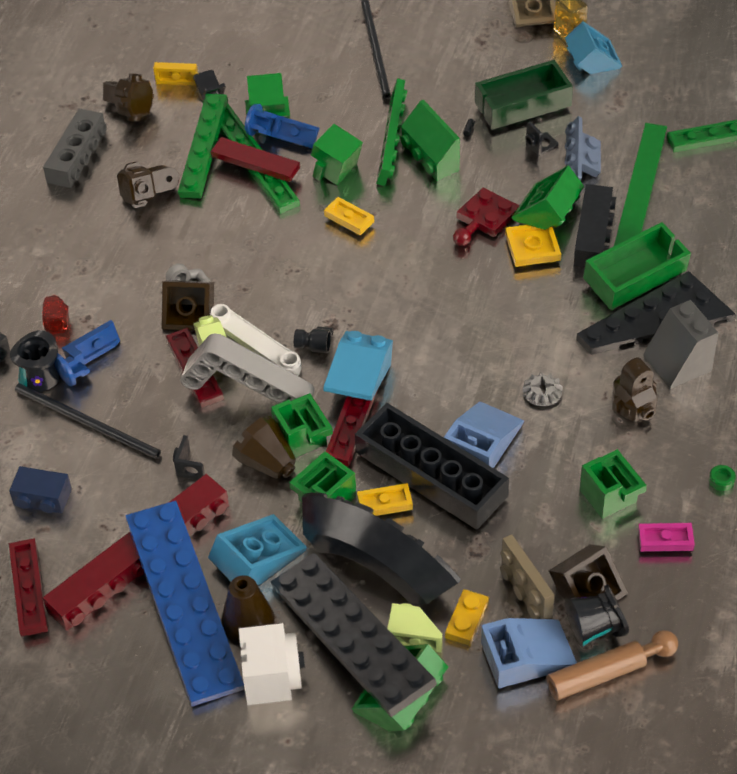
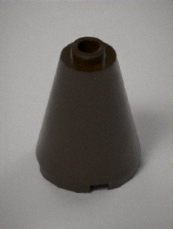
M245 575L238 576L230 582L221 616V623L226 637L231 641L240 642L239 628L275 624V615L272 607L255 580Z

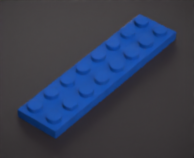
M177 501L125 515L191 707L244 690V682Z

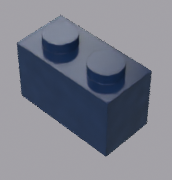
M19 466L9 492L14 506L22 509L42 510L46 513L55 512L63 514L72 487L68 474Z

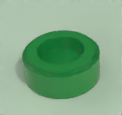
M718 465L711 469L709 483L714 489L727 491L735 484L736 474L729 466Z

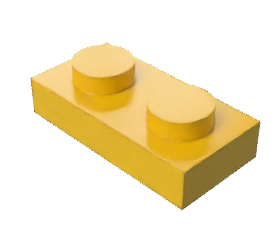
M154 63L153 70L156 84L196 86L193 77L195 74H198L197 64Z
M337 197L324 209L325 217L358 235L364 233L374 223V215L340 197Z
M408 483L357 491L358 502L372 508L373 515L375 516L413 510Z
M463 589L445 631V638L471 646L488 606L489 597Z

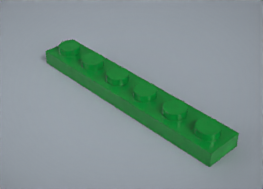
M397 78L391 94L376 184L385 186L387 178H392L395 166L391 164L395 162L397 150L394 147L397 148L400 135L397 132H400L403 121L399 117H402L405 105L402 102H405L407 90L404 89L405 80Z
M206 94L178 189L180 198L202 197L213 158L211 157V150L217 143L228 104L227 94Z

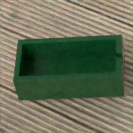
M555 60L475 82V104L481 113L484 114V118L492 130L572 106L573 85Z

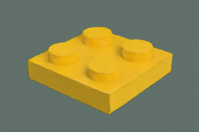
M530 225L505 228V235L515 267L561 261V251L552 226L546 230Z

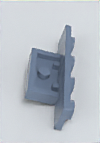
M578 116L567 125L565 130V165H569L581 181L582 171L595 178L601 173V141L582 132L583 118Z

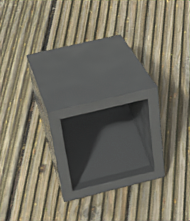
M691 300L669 309L645 350L644 357L666 385L672 389L712 371L718 331Z

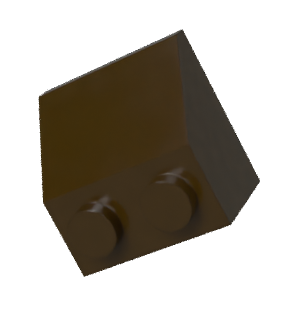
M162 281L161 329L182 330L188 327L189 330H195L193 323L199 322L201 317L209 316L214 306V282Z
M589 544L548 570L559 594L564 600L566 598L598 596L599 593L605 592L604 585L607 584L616 600L628 594L606 546Z

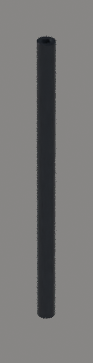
M361 0L382 97L387 100L391 98V93L369 0Z
M18 383L15 387V392L146 455L158 459L161 454V450L21 383Z

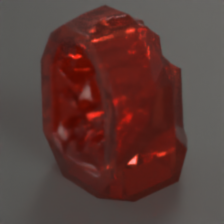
M57 295L45 297L43 302V326L51 334L64 333L69 327V306Z

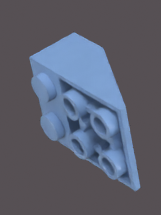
M478 402L455 420L444 438L494 468L524 424V420L483 402Z
M506 618L481 625V644L498 689L543 677L577 663L559 619Z

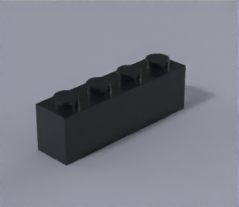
M586 184L573 266L585 267L586 260L609 249V246H605V243H610L612 230L608 229V226H613L614 213H610V210L615 211L617 197L612 196L613 187Z

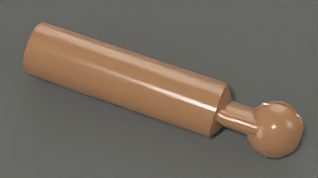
M658 631L653 635L651 642L643 646L635 640L546 675L549 690L554 699L559 701L645 667L647 657L655 654L661 657L672 656L677 651L678 639L670 631Z

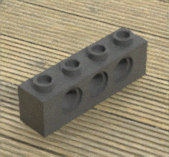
M80 108L77 110L43 166L47 183L71 188L74 182L79 179L81 170L84 165L88 164L90 155L93 150H96L100 138L106 133L107 124L104 122L103 113Z

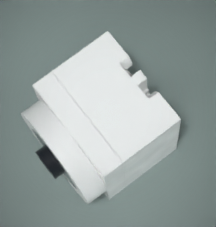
M283 623L239 628L242 673L247 705L292 700L291 690L302 689L300 669L305 668L304 653L298 652L296 633L285 634Z

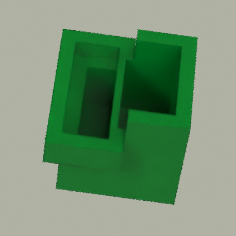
M282 73L247 76L249 100H245L246 116L252 105L261 104L263 112H270L290 119L288 96L284 97Z
M333 124L313 144L311 156L318 161L315 163L312 177L318 181L325 177L335 185H338L357 165L363 142L336 124Z
M311 393L271 407L272 418L278 423L295 458L327 445V436L333 434V429Z
M618 449L582 465L579 490L602 519L636 503L638 495L646 492L647 485Z
M326 451L289 482L290 489L298 494V500L301 502L302 496L305 493L313 492L326 493L327 498L332 499L341 496L344 497V500L350 502L357 497L355 472Z

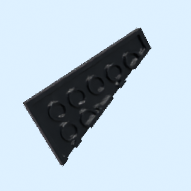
M688 271L577 333L576 340L591 355L618 349L620 345L633 342L634 345L643 343V339L654 337L670 308L689 300L696 305L713 326L715 322L726 320V322L735 321L736 314Z

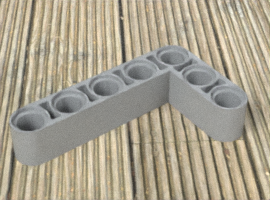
M216 333L209 335L189 357L180 379L182 385L186 388L197 390L217 370L278 404L287 400L292 401L309 393L313 396L315 388L311 383L231 339Z

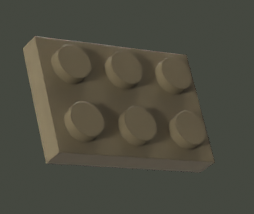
M511 534L503 538L502 551H500L502 557L500 571L505 580H510L517 598L525 602L532 619H553L555 594L514 536Z

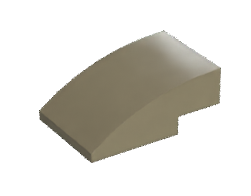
M508 0L516 27L558 23L554 0Z

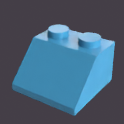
M584 21L565 37L568 45L567 50L573 56V63L579 70L595 74L622 67L610 39Z

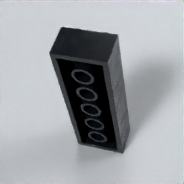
M386 403L355 433L357 454L404 484L408 483L409 487L476 530L508 497L509 477L389 403Z

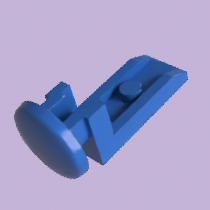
M261 104L252 105L245 120V131L250 136L255 135L258 131L259 133L309 148H313L320 129L319 127L270 112H263Z
M110 320L62 347L66 358L64 359L58 353L54 365L59 376L68 386L76 385L77 377H83L90 373L89 368L85 366L86 363L111 350L120 342L113 321Z

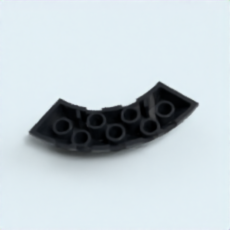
M317 492L305 493L302 496L303 535L318 553L340 555L367 567L390 583L411 605L428 604L460 582L461 578L438 554L434 558L422 547L424 545L422 540L412 535L404 534L402 532L404 527L389 517L384 521L373 515L372 508L359 502L354 505L350 501L344 500V497L341 496L332 499L327 498L326 493Z

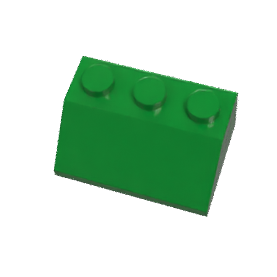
M421 100L402 124L400 141L403 147L408 148L412 153L414 159L424 166L426 172L429 175L431 174L436 181H439L460 171V138L425 100Z
M568 165L535 183L513 214L512 219L516 222L544 230L551 226L558 227L566 220V214L573 209V203L580 198L579 194L583 190L584 185Z
M429 644L405 646L432 674L437 685H439L443 680V674L449 666ZM434 688L393 717H390L366 690H364L351 709L354 713L387 731H405L413 724L414 717L419 709L428 702V696Z

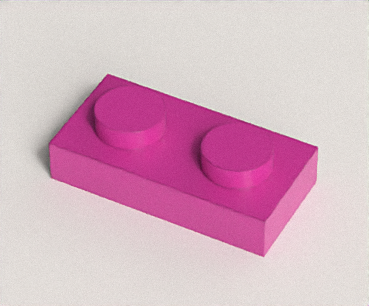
M650 523L638 525L640 552L694 551L692 523Z

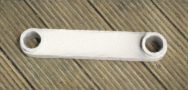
M217 304L213 306L210 315L213 318L217 317L221 321L225 334L241 346L299 376L302 365L297 353L290 351L230 310L227 305Z

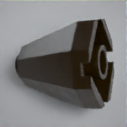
M263 416L257 419L241 434L245 438L242 443L237 440L233 445L232 456L238 462L276 479L289 477L296 468L294 466L296 458L278 423L271 416H267V418Z

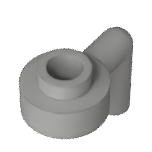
M183 264L171 266L166 273V280L189 281L190 279L197 278L198 281L211 282L201 269L188 270Z

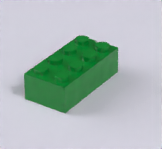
M661 222L586 260L583 279L609 309L613 310L686 272L691 252L679 239L674 241L675 235Z

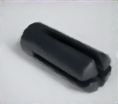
M468 119L463 130L464 136H470L475 124L474 119Z

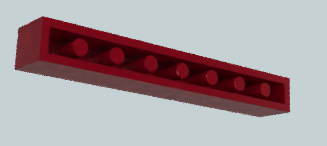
M207 473L169 501H177L189 537L196 531L202 530L209 521L223 514L229 507L227 491ZM130 532L43 597L47 612L66 631L73 626L79 625L87 615L101 608L113 595L122 592L126 585L135 578L144 575Z

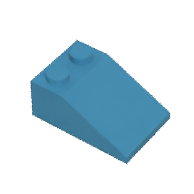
M346 331L338 344L323 391L372 401L391 366L393 340L379 335H365L359 331Z
M273 514L217 534L208 558L230 581L238 576L245 575L253 578L257 585H261L303 554L307 546Z

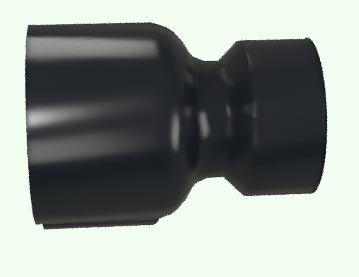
M318 326L309 333L306 330L296 329L293 340L294 348L304 349L309 347L312 352L328 354L334 328Z

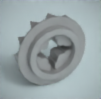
M540 372L537 376L531 374L530 378L524 381L523 394L534 405L549 406L561 398L563 386L560 384L559 378H553L551 373L547 376ZM541 384L546 388L545 394L539 388Z

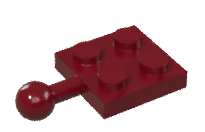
M483 187L457 211L456 218L469 225L455 230L453 241L459 246H466L471 241V234L477 229L495 237L513 220L512 216L520 205Z

